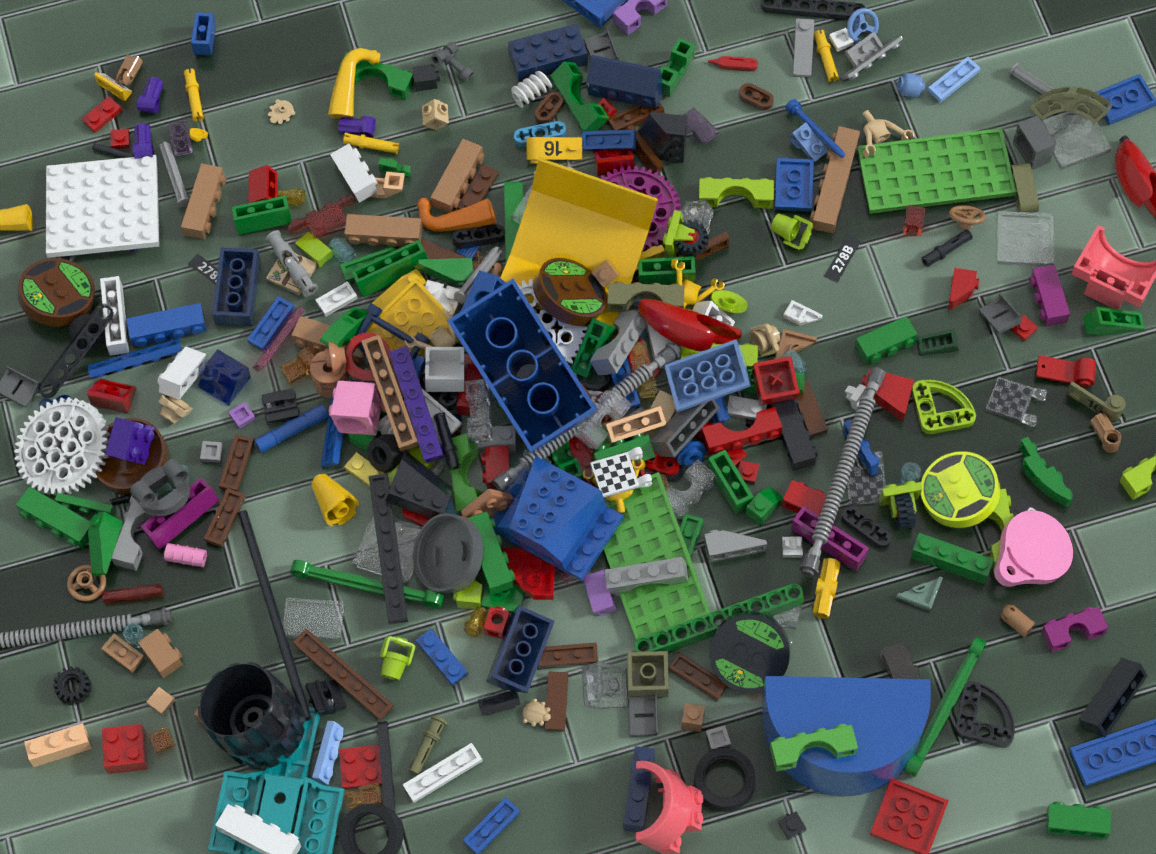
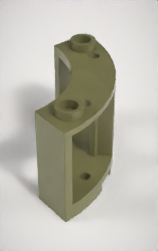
M1061 87L1048 91L1036 98L1030 108L1038 115L1041 121L1052 114L1070 111L1088 118L1093 124H1096L1110 111L1112 104L1103 96L1089 89Z

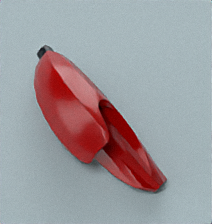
M1124 135L1119 139L1120 145L1115 155V168L1119 181L1133 204L1138 207L1144 204L1156 217V172L1139 147L1130 141L1128 136Z
M637 297L633 304L638 307L647 323L660 335L690 350L702 352L711 349L713 343L725 344L733 340L738 341L742 336V331L739 328L707 315L666 302Z

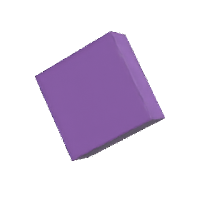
M245 402L229 411L230 417L239 429L255 420L254 414Z

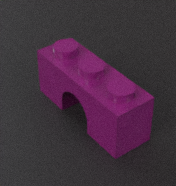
M1088 607L1079 614L1074 615V613H1070L1061 620L1056 621L1053 619L1046 622L1041 633L1050 653L1069 647L1072 641L1069 635L1070 630L1077 629L1082 631L1088 641L1105 635L1108 626L1099 607L1094 609Z

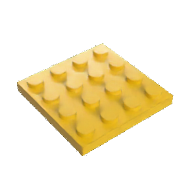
M417 278L409 283L383 309L379 316L409 336H416L417 332L429 337L433 331L442 325L450 333L447 315L443 312L444 307ZM371 322L366 333L380 334V337L387 342L391 351L406 346L403 340ZM430 341L428 345L435 347L434 344ZM421 348L418 355L426 358V350Z

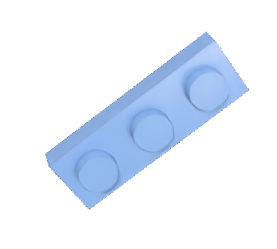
M967 57L928 88V92L941 103L978 74L980 67Z
M327 721L312 776L313 779L322 785H329L330 778L333 775L335 759L338 756L339 744L343 738L344 728L335 721Z

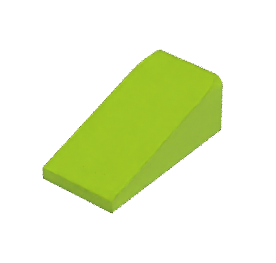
M307 232L295 242V245L312 261L316 262L319 268L333 257L332 250L310 232Z

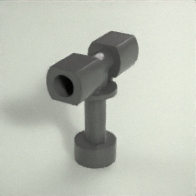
M449 42L442 50L439 49L432 54L429 59L432 65L437 67L443 62L445 65L450 64L460 73L459 78L464 82L474 73L469 66L464 68L454 59L459 49L454 42Z

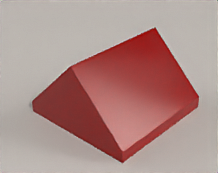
M631 149L594 151L597 176L607 175V171L613 174L614 168L618 172H620V167L627 170L629 165L631 170H634V155Z
M100 378L87 391V396L92 406L128 414L136 392V386Z

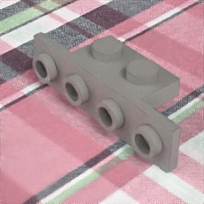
M875 32L868 34L844 52L854 68L840 78L842 80L856 78L861 69H868L873 65L872 61L875 59L878 61L886 56L885 52L890 49L891 51L900 45L898 42L903 39L902 36L893 38L883 46Z

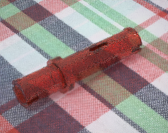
M161 583L146 586L139 584L138 587L102 591L103 603L137 598L144 600L146 597L162 596L163 592L161 591H163Z

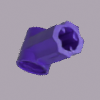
M156 77L148 78L143 95H140L138 98V111L154 114L158 112L159 97L164 85L163 81Z
M362 116L360 119L341 117L339 119V134L349 133L359 136L363 134L366 137L373 138L376 119L371 116Z
M138 123L137 126H134V158L153 157L151 127L145 123Z

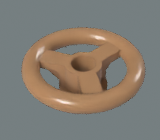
M955 206L949 211V216L954 221L959 222L958 226L963 229H972L973 225L980 224L986 219V215L982 210L972 206ZM976 215L980 216V218L974 219Z
M82 565L74 569L69 575L67 588L73 598L84 602L92 601L103 593L106 587L105 575L99 576L100 586L97 588L93 584L91 565ZM77 575V583L73 584L74 578ZM81 588L89 589L93 594L83 596L75 590Z

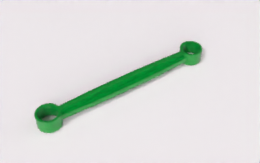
M293 560L290 573L299 578L312 577L384 595L382 580L312 566L303 560ZM403 586L405 600L421 602L425 606L434 609L441 608L444 599L442 593L433 590H426L424 592Z
M975 637L967 656L948 686L920 740L915 754L909 760L904 772L913 777H916L926 755L947 721L952 707L955 706L976 661L982 654L987 643L986 641Z

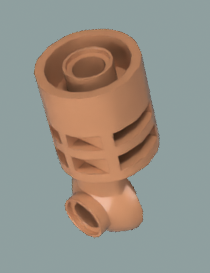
M328 342L329 349L319 352L311 360L310 372L316 392L324 398L332 399L333 389L336 388L337 382L350 381L348 372L345 370L347 362L344 347H338L336 344Z

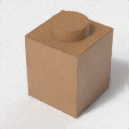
M609 259L592 272L603 287L620 275Z
M685 703L681 729L701 733L705 706Z

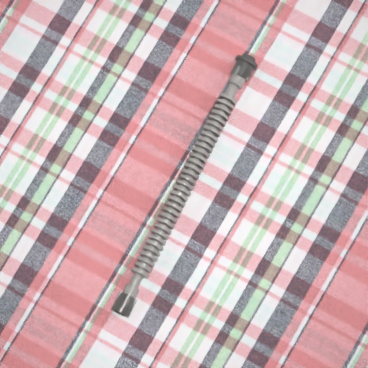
M667 343L666 347L657 353L658 356L653 359L652 363L648 366L645 364L641 365L630 376H627L597 399L596 402H593L598 413L535 453L531 454L529 451L527 455L525 454L519 459V465L515 468H510L506 472L503 471L492 480L494 486L502 492L519 477L518 474L524 470H531L535 456L543 460L546 459V456L548 457L550 453L552 454L572 439L573 436H576L577 433L589 426L596 418H599L629 395L630 392H633L653 376L652 372L656 368H661L674 359H679V353L681 352L679 347L674 343Z
M873 367L870 370L866 396L860 399L812 539L815 541L814 545L810 548L809 553L806 554L803 564H800L799 569L806 577L818 575L821 546L828 541L875 406L874 394L881 387L886 374L881 368Z
M162 607L160 610L150 611V613L142 614L139 617H131V614H127V618L126 615H122L121 619L119 615L117 620L116 616H112V621L111 617H107V621L106 618H102V622L98 618L97 623L95 619H92V622L87 620L81 623L78 621L76 624L71 622V625L70 623H66V625L61 624V626L57 624L56 627L51 625V628L46 626V629L43 626L41 630L37 627L36 631L35 628H31V630H16L15 632L10 631V633L5 632V634L2 632L0 633V649L1 646L6 648V645L11 647V644L12 647H15L16 643L17 646H21V642L22 645H26V642L27 644H35L36 642L41 643L47 640L49 642L52 639L56 641L57 638L62 640V637L67 639V636L70 639L72 635L73 638H76L77 634L78 637H82V633L83 636H87V632L90 636L92 631L94 635H97V630L99 634H102V630L104 633L108 631L109 633L112 631L117 632L118 629L123 631V628L128 630V627L131 630L133 625L139 624L144 626L164 625L166 627L168 622H172L171 612L166 607Z

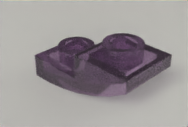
M692 108L683 115L688 116L687 128L702 143H708L719 134L716 128L695 108Z
M182 120L168 123L175 157L193 153L187 121Z

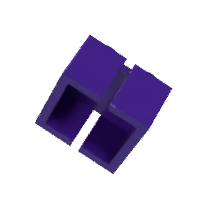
M115 417L105 455L145 465L149 456V447L154 437L155 427Z

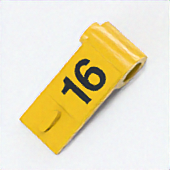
M527 137L526 160H530L531 164H537L539 158L545 160H582V138Z

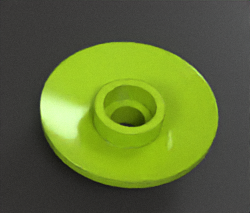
M718 290L712 293V302L725 313H742L748 307L746 300L734 292Z

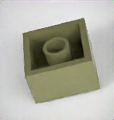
M668 651L627 652L628 698L652 696L654 694H657V697H668Z

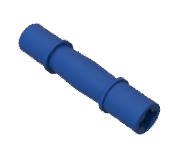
M320 404L307 412H303V415L286 422L277 429H271L268 433L254 439L259 451L263 453L276 445H280L281 441L298 434L304 429L313 427V425L328 418L329 415L323 404Z

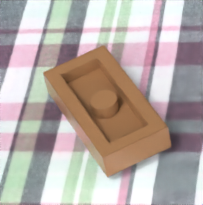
M113 634L101 648L104 653L131 673L145 659L143 654L116 634Z

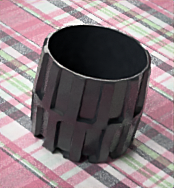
M234 663L229 665L226 669L218 671L213 675L210 682L201 692L198 716L203 721V728L217 746L240 765L244 762L254 770H260V764L267 763L269 768L280 764L279 758L282 755L289 758L297 749L293 743L295 741L300 742L303 738L305 728L302 724L305 722V716L302 708L287 687L269 670L263 669L257 663Z

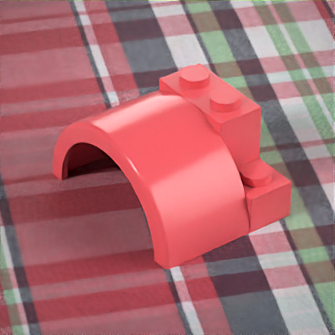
M1097 226L1074 265L1071 275L1088 282L1084 295L1113 309H1119L1123 301H1126L1140 308L1156 278V260L1152 262H1138L1122 256L1107 242L1104 234L1105 228Z
M637 761L636 769H645L653 773L656 783H663L664 788H658V792L663 794V810L659 818L649 828L636 832V841L662 854H679L681 846L680 836L687 832L702 831L703 815L701 813V804L703 803V795L701 790L694 786H687L681 779L680 774L671 769L666 770L649 761Z

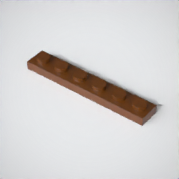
M307 628L294 640L293 645L378 720L381 721L393 709L394 705Z

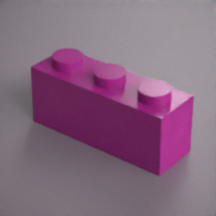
M1050 265L1034 268L1031 276H1029V283L1035 290L1034 300L1040 307V319L1044 320L1045 327L1067 323L1070 312L1056 266Z

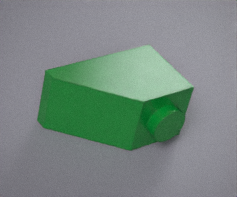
M771 486L764 489L747 505L746 516L761 527L781 505L784 496Z

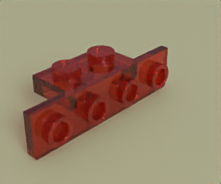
M349 194L344 195L339 201L335 203L330 202L317 212L314 210L302 219H294L288 225L289 234L308 226L315 239L346 224L347 218L342 209L354 204L356 196L354 194L350 196Z

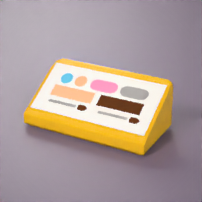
M97 72L94 74L99 86L123 101H126L133 93L132 90L119 84L106 74Z

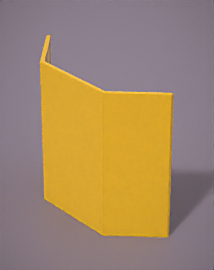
M539 158L531 193L510 256L500 278L506 283L514 279L521 287L523 280L526 284H529V280L534 279L541 266L553 258H566L576 261L592 272L609 259L620 273L610 283L622 282L624 284H631L650 229L658 198ZM608 283L604 287L607 293V305L598 317V320L613 325L620 312H608ZM525 296L529 304L533 303V296ZM536 305V309H539V310H543V309H544V308H541L540 305Z

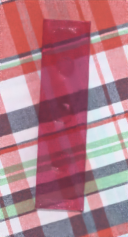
M298 306L292 311L252 367L253 369L260 371L266 366L297 323L299 317L304 313L302 307Z

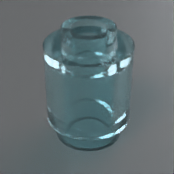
M334 237L330 241L329 248L340 262L346 263L355 258L354 248L343 237Z
M792 349L781 357H792L795 373H807L808 365L798 352Z
M914 462L904 464L900 475L901 483L903 485L908 481L918 483L921 475L920 466Z
M131 623L123 630L126 642L133 648H139L138 642L146 637L142 627L136 623Z

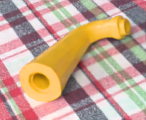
M357 48L348 52L344 57L331 97L328 111L329 118H354L356 64L362 60H366L372 65L379 64L380 53L376 50Z
M25 204L0 210V231H33V215L29 205Z

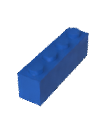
M201 303L126 318L131 343L133 346L139 347L145 346L147 343H160L166 339L182 338L190 334L198 335L207 331Z

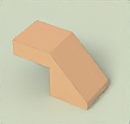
M386 172L385 179L375 178L377 181L375 186L378 192L370 197L388 198L402 192L405 174Z

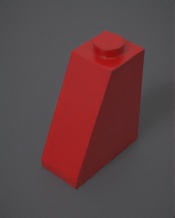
M869 369L868 375H863L861 385L866 386V388L871 369ZM886 373L881 387L878 388L873 399L893 416L904 421L914 380Z

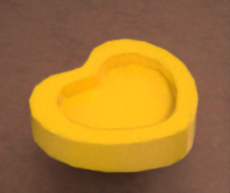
M191 128L189 137L198 142L207 138L208 132L198 128Z

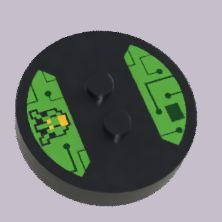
M744 611L733 614L726 618L713 634L710 644L711 666L717 677L725 685L736 691L745 693L764 691L766 676H783L788 668L790 660L788 636L775 619L764 613Z

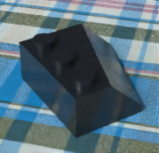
M650 112L644 120L643 126L637 130L660 160L670 161L671 163H684L688 116Z
M404 450L385 501L431 519L445 512L452 487Z

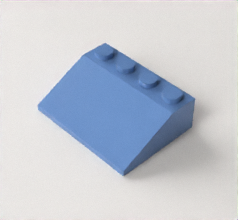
M737 340L664 365L677 412L750 387L747 366Z

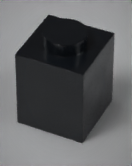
M434 65L413 67L416 92L438 89L437 81H440L439 70L435 71Z

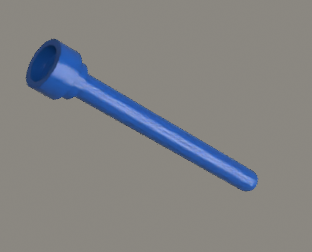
M792 99L786 104L785 109L790 115H797L804 123L806 122L812 131L840 158L845 157V152L802 111L801 104L796 99Z

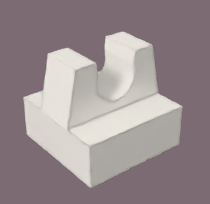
M859 384L857 388L850 385L846 388V399L851 402V408L857 410L861 397L866 396V386Z
M782 537L783 558H802V537Z

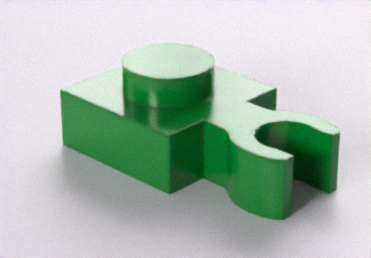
M380 158L379 160L380 173H404L405 177H410L411 166L400 165L398 161L392 158Z

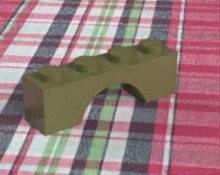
M622 282L609 283L608 312L628 311L637 297L662 301L684 308L685 286H680L679 284L661 285L659 283L642 284L639 282L624 284Z

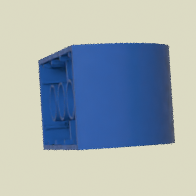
M511 279L447 320L531 454L598 413L595 405L514 279Z
M766 676L762 698V725L767 745L770 749L771 742H774L773 740L779 737L788 739L798 733L811 734L821 728L826 730L834 729L839 724L852 725L858 746L856 755L836 759L829 750L821 747H812L805 750L799 756L796 768L784 771L800 784L828 795L856 796L880 789L889 784L892 778H897L905 770L909 760L919 746L930 710V679Z

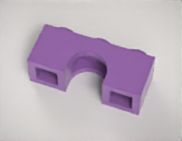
M628 0L624 5L618 6L614 10L613 22L628 36L641 26V15L637 13L638 11L648 10L653 15H656L668 6V0Z

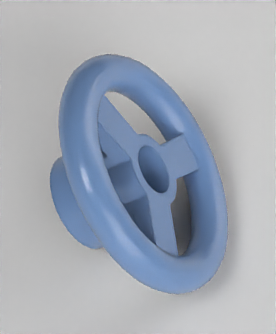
M861 8L853 12L847 23L848 35L855 43L862 40L857 38L861 32L867 30L877 34L879 29L877 15L867 8ZM864 14H868L869 16H871L874 24L873 26L868 25V23L865 21Z

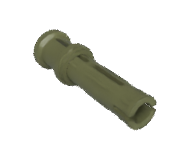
M432 715V721L428 729L423 732L424 738L408 768V771L412 774H420L435 742L440 740L439 735L443 727L448 724L446 720L439 716Z

